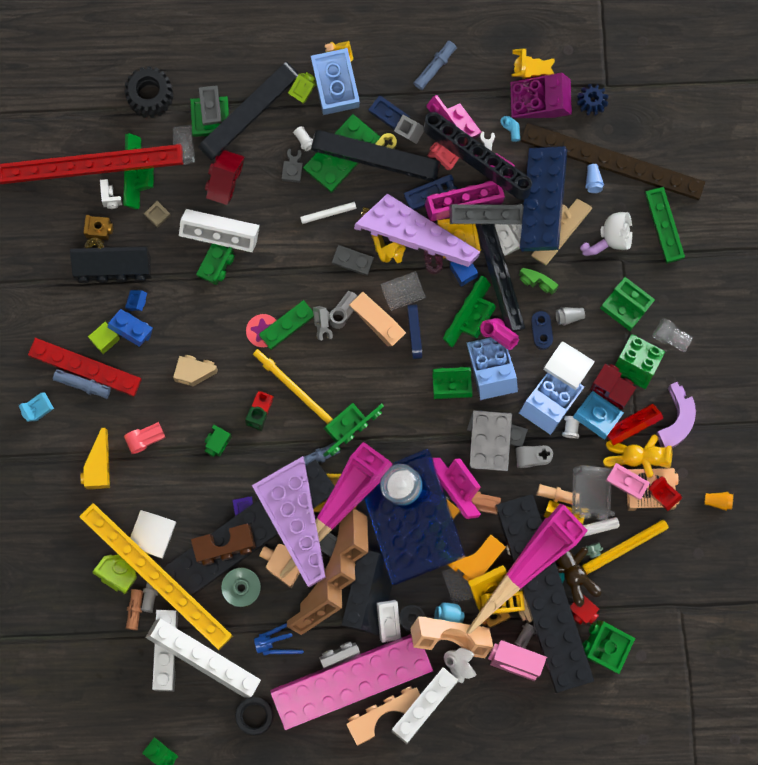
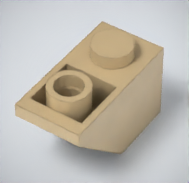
M185 355V357L179 356L173 379L178 383L195 386L217 374L218 368L214 365V362L209 360L201 362L190 355Z

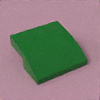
M624 277L600 309L631 331L655 299Z

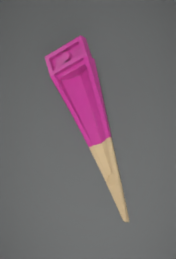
M364 442L350 456L333 491L315 520L319 542L381 482L382 476L393 465L388 459ZM292 558L281 572V578H284L296 566Z
M559 504L552 514L544 519L466 632L467 634H471L516 592L576 546L588 530L564 504Z

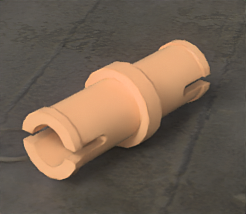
M539 484L537 496L553 499V502L560 501L572 505L576 503L577 493L561 490L560 487L553 488Z

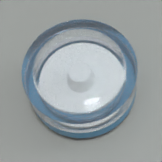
M396 464L391 466L382 476L380 487L383 495L394 504L408 505L419 497L422 491V480L420 475L410 466Z

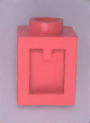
M435 142L430 147V152L427 155L429 158H436L447 170H451L459 159L458 156L438 142Z

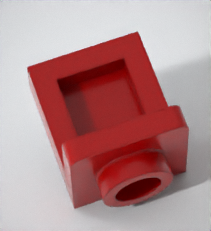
M663 476L653 481L649 487L652 497L667 511L682 499L681 494L670 486Z

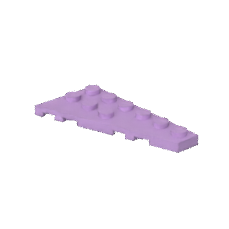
M386 194L355 223L354 229L359 231L361 229L371 231V235L374 236L379 234L388 237L389 241L416 250L418 248L427 250L428 254L434 256L435 253L445 256L447 260L467 267L480 254V251L389 194Z
M302 456L253 484L252 487L308 587H311L325 579L326 575L305 461Z

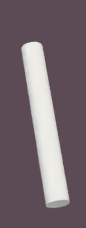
M351 202L300 218L302 224L357 208L355 202Z

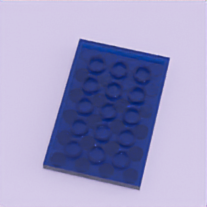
M429 449L393 462V465L380 479L381 482L364 498L392 585H397L466 557ZM399 466H407L414 469L422 480V491L419 497L408 505L394 504L385 496L383 490L386 475L392 469Z

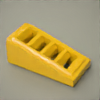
M523 591L516 592L508 599L509 608H506L505 602L493 614L525 611ZM493 593L481 596L482 608ZM513 596H516L517 607H514Z

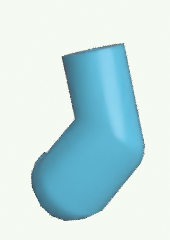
M509 116L502 117L500 123L511 132V141H520L519 123Z

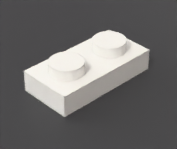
M391 600L377 603L380 641L383 643L401 638L398 602Z

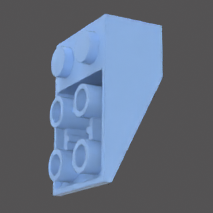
M491 337L467 342L480 400L518 392L517 377L508 349Z
M547 372L526 400L519 414L551 435L585 386L580 384L575 390Z

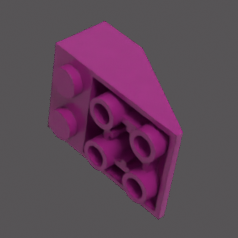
M563 73L510 82L511 118H556L572 115L571 79Z

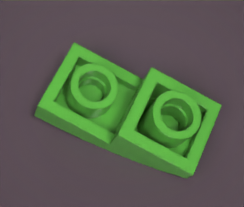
M522 268L520 270V280L525 285L534 287L539 283V287L545 293L549 292L552 295L558 289L559 285L549 277L531 269Z

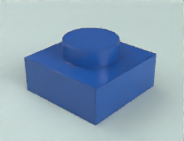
M130 290L125 308L130 311H142L146 303L147 293L142 290Z

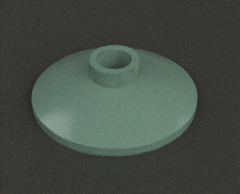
M236 568L226 574L222 581L221 589L228 603L236 607H245L256 601L260 594L261 585L259 578L253 571L247 568ZM244 585L245 590L242 592L238 591V586Z

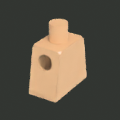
M278 544L275 550L264 546L259 556L269 561L266 565V570L292 588L300 573L297 566L284 578L280 577L281 572L292 558L286 546Z

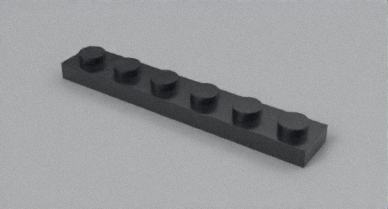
M476 224L504 324L513 332L524 330L525 325L495 225Z

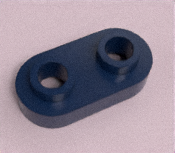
M539 311L531 319L533 341L538 349L546 350L553 342L551 319L546 312ZM538 318H543L545 322L539 323ZM545 336L547 341H541L540 337Z

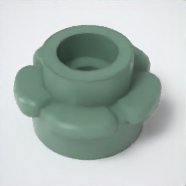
M599 542L586 546L588 549L586 555H589L590 558L600 556V551L603 550V547L601 548Z

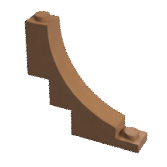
M353 509L340 521L336 545L325 569L326 578L318 582L308 596L300 603V612L287 620L288 628L302 635L342 609V589L355 581V561L368 553L366 515Z

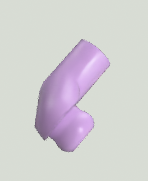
M603 239L591 247L589 243H585L580 246V250L584 256H590L600 253L609 246Z

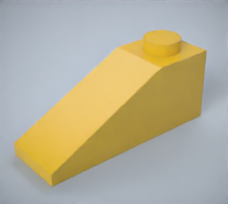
M101 428L83 467L84 473L80 475L81 484H84L86 489L110 488L108 431L106 428Z

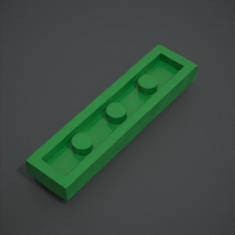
M664 187L646 191L645 196L666 264L683 260L685 255Z

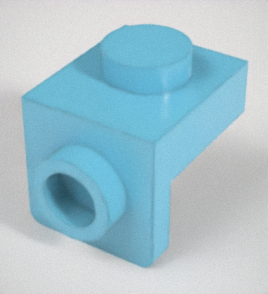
M45 392L38 394L29 402L19 405L21 415L27 422L38 421L54 409Z

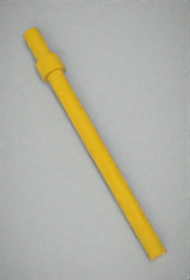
M259 349L253 353L267 371H271L324 422L329 424L333 420L287 377L271 358L268 359Z

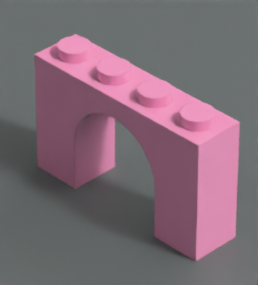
M500 640L499 644L495 643L488 659L491 660V666L535 681L537 677H540L547 657Z

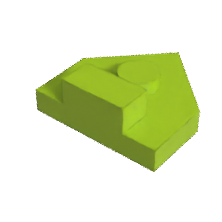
M119 555L104 556L93 570V574L101 578V582L115 591L119 590L124 594L127 593L137 578L136 571Z

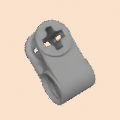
M544 445L515 448L517 468L547 465L553 457L552 449ZM542 451H545L546 454H549L546 460H543V457L539 456L541 455Z

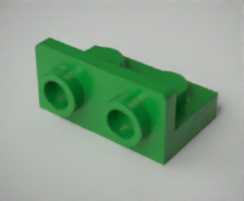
M211 244L196 274L197 277L214 285H218L219 281L222 282L227 273L225 271L227 265H231L235 258L233 248Z

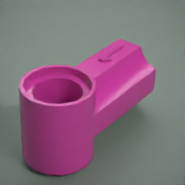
M494 318L481 323L480 331L483 336L493 338L508 350H512L518 344L519 336L507 328L502 319Z

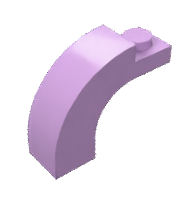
M678 382L668 387L677 408V419L673 425L656 433L661 448L667 446L674 448L679 445L689 434L695 421L696 409L693 397L685 399L686 393L684 388L679 386Z

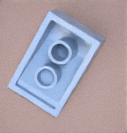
M348 48L312 55L311 60L323 115L359 108L360 101Z

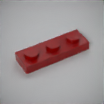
M651 404L616 423L606 438L614 446L664 418L657 407Z

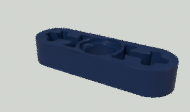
M417 304L407 305L412 358L421 359L422 346Z

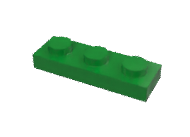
M303 300L262 331L259 337L271 351L313 319V311Z

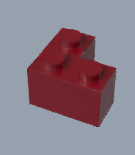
M223 150L220 156H216L214 164H211L209 168L210 180L207 181L205 186L207 199L228 205L233 197L236 180L242 172L245 156Z
M605 363L593 382L590 391H594L614 406L623 410L636 387L633 386L634 383L629 379L620 378L622 373L619 372V368Z

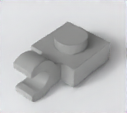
M321 306L313 307L315 326H317V339L322 341L323 333L325 332L327 333V338L332 339L333 333L327 328L329 327L328 321H330V314L327 308Z

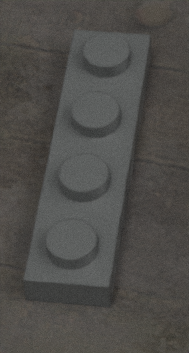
M449 205L450 224L522 225L523 205Z

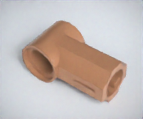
M477 492L471 501L478 511L498 515L495 505L500 504L501 498Z

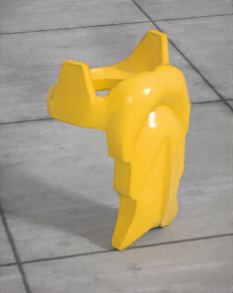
M526 49L513 50V54L519 55V57L515 61V73L512 74V77L531 78V76L540 77L541 75L554 74L551 67L555 59L545 61L532 59V57L526 56Z
M371 235L375 250L382 262L387 263L391 258H394L397 264L402 262L403 253L406 249L404 245L393 242L385 246L382 235Z

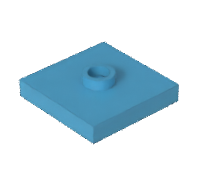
M592 391L573 418L605 440L624 412Z

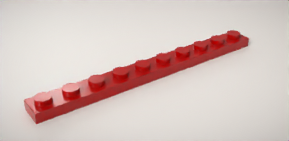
M182 145L0 164V184L183 165Z

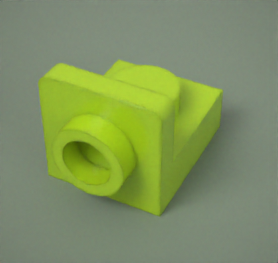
M307 72L299 74L288 94L305 103L313 88L317 86L315 77Z

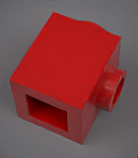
M584 596V605L582 607H577L575 603L570 606L574 621L579 625L582 623L586 625L588 622L592 624L599 616L597 614L599 608L586 596Z

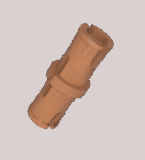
M131 589L130 604L127 607L126 629L138 630L140 613H142V590Z

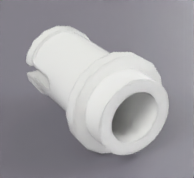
M298 127L293 133L301 143V148L305 151L311 150L313 139L309 137L304 127Z

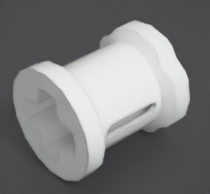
M565 416V431L562 433V436L566 438H579L578 428L580 422L574 419L573 416Z

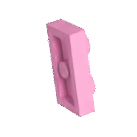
M617 463L606 479L610 484L638 500L642 498L650 482Z

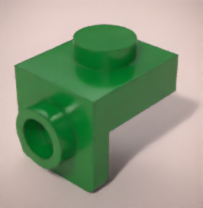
M155 737L142 753L156 765H173L178 758L177 754Z

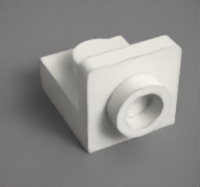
M108 179L100 180L103 206L108 209H115L122 205L120 196L112 197L114 196L113 185H109Z

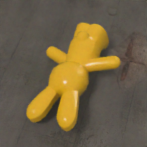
M655 434L651 436L644 448L638 445L626 446L621 443L613 446L608 441L606 448L611 452L622 455L607 457L603 460V464L608 468H613L616 463L634 467L643 464L646 476L651 478L653 476L651 465L671 468L672 446L663 448L655 446L659 439Z

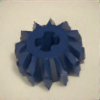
M588 84V89L582 87V93H578L577 96L579 98L577 105L582 106L581 112L587 110V115L593 112L595 116L598 115V111L603 113L604 107L608 106V101L606 100L609 97L608 94H604L605 88L599 90L598 84H596L595 88L591 84Z

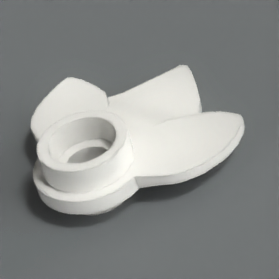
M466 648L449 650L444 655L445 664L460 683H463L465 678L470 679L476 676L475 671L468 663L473 658L474 653Z

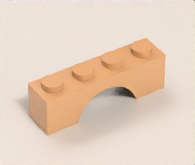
M418 616L410 628L414 648L432 650L438 641L449 640L458 644L461 648L472 651L474 653L473 657L486 658L493 648L490 628L478 626L471 634H467L466 632L470 627L469 624Z
M409 686L402 690V695L397 698L392 695L383 700L385 704L379 707L375 704L366 709V714L362 716L356 714L348 719L349 723L346 725L356 745L359 746L375 737L376 722L385 713L396 711L405 714L421 695L417 687L412 689Z

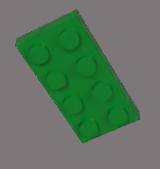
M354 114L335 133L375 144L381 138ZM317 152L303 167V170L332 193L359 163Z

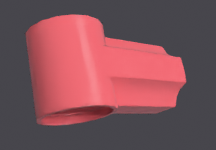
M159 422L142 430H133L124 435L131 454L139 453L145 450L147 446L166 438Z

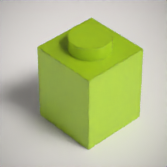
M106 322L88 336L102 354L120 340L117 333L107 328L108 324Z

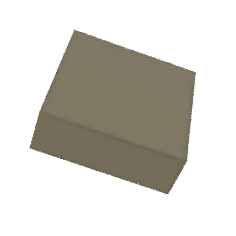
M158 201L144 213L157 228L171 216Z

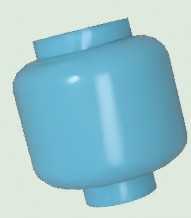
M443 602L440 606L436 607L434 619L463 623L464 612L461 611V607L458 604Z

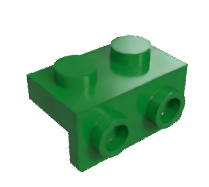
M471 368L433 369L434 399L472 397Z

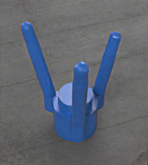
M286 623L254 638L257 653L263 652L264 656L269 654H303L304 651L270 650V648H273V642L293 636L292 633L274 638L270 637V635L286 628Z

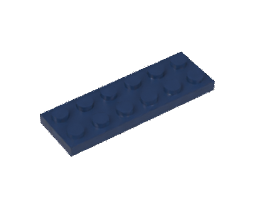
M566 146L529 148L527 176L532 181V187L529 197L524 199L520 241L522 252L559 250L567 160Z

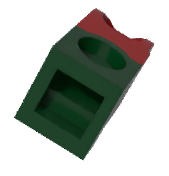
M258 391L245 419L246 426L262 431L273 402V395Z

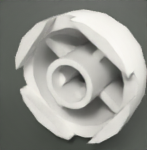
M628 212L614 213L606 219L604 226H601V237L605 238L609 247L617 250H628L631 248L632 232H630L629 226H632V221Z

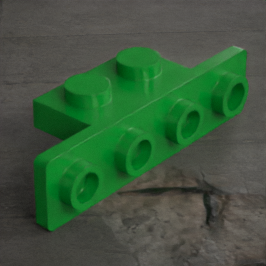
M130 133L125 134V150L141 149V137ZM154 168L124 171V206L135 210L140 208V191L153 188Z
M480 276L479 280L476 281L470 295L465 299L462 308L455 315L454 321L445 332L443 340L452 348L462 332L478 338L481 333V323L489 320L496 309L494 303L483 299L491 285L484 276Z
M354 403L349 405L324 427L325 431L336 443L322 455L326 457L329 454L331 456L336 454L340 450L339 445L341 443L347 444L354 438L353 433L356 430L361 432L368 426L367 421L370 418L375 420L382 414L380 409L384 405L381 403L366 417Z

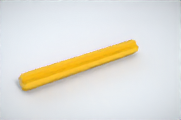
M659 521L585 563L582 567L586 574H590L668 529L666 521Z

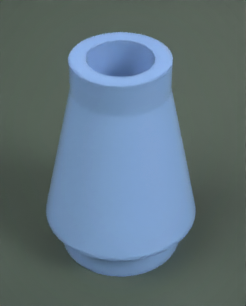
M590 164L587 166L585 187L589 193H599L603 190L604 183L598 165Z

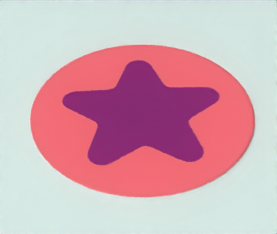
M267 314L254 316L246 327L249 341L257 347H267L259 337V334L277 320Z

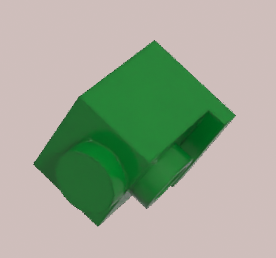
M213 425L212 429L214 432L213 434L209 433L207 436L204 452L212 457L215 455L220 457L232 437L230 433Z

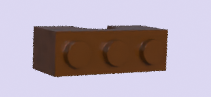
M247 523L229 528L230 541L223 547L216 546L213 536L210 534L191 539L196 562L206 566L213 564L214 560L219 558L222 561L231 559L233 554L240 553V555L252 553L251 549H255L256 546L251 526Z

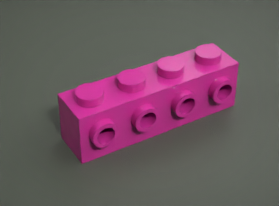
M487 181L479 185H470L462 189L432 194L427 197L425 208L429 220L436 221L450 217L449 205L451 204L502 205L505 196L503 189L493 181Z

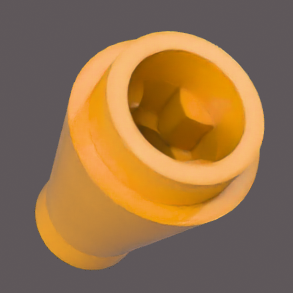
M729 492L706 493L705 505L725 511L727 509L732 510L733 494H729Z

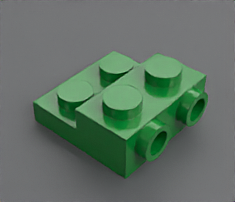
M597 620L589 628V633L591 634L588 641L585 640L582 643L586 657L595 664L620 674L636 638L604 621Z

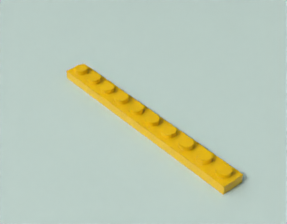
M94 503L79 516L214 647L220 650L233 637Z

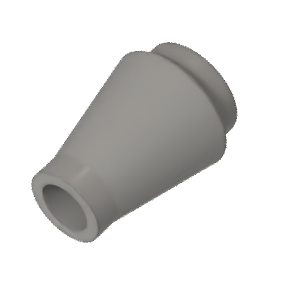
M560 307L555 313L558 325L562 324L565 326L580 319H585L584 308Z

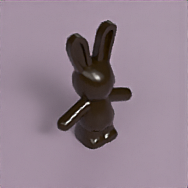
M582 547L575 556L569 550L556 560L558 572L564 573L565 581L571 587L573 600L577 607L584 605V596L580 588L582 585L592 596H601L600 587L589 579L584 568L578 565L588 552L586 547Z

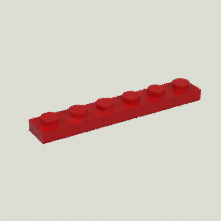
M35 338L28 353V356L83 378L93 379L96 383L111 387L135 397L142 381L137 376Z

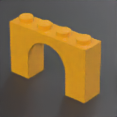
M444 498L416 533L419 536L417 540L425 547L430 545L434 549L432 551L433 554L440 559L446 558L449 561L447 565L454 571L458 569L464 573L462 577L469 582L485 574L506 549V546L490 535L479 550L471 556L459 557L451 553L445 543V532L460 513V510L448 499Z

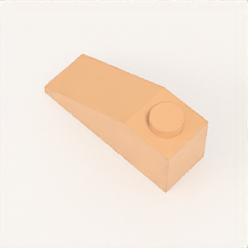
M361 292L349 304L387 346H393L406 333L393 318L364 292Z

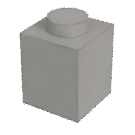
M402 115L394 132L417 144L424 132V126Z

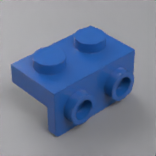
M122 309L111 319L107 327L139 347L145 340L148 341L150 339L153 329L147 323L140 321Z

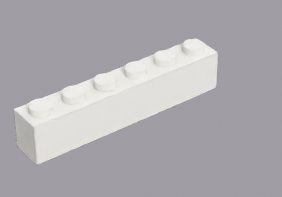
M162 619L155 620L145 637L244 698L252 697L261 681Z

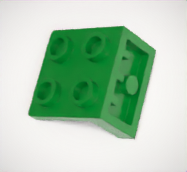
M631 334L615 366L622 373L620 377L627 378L646 390L665 351Z

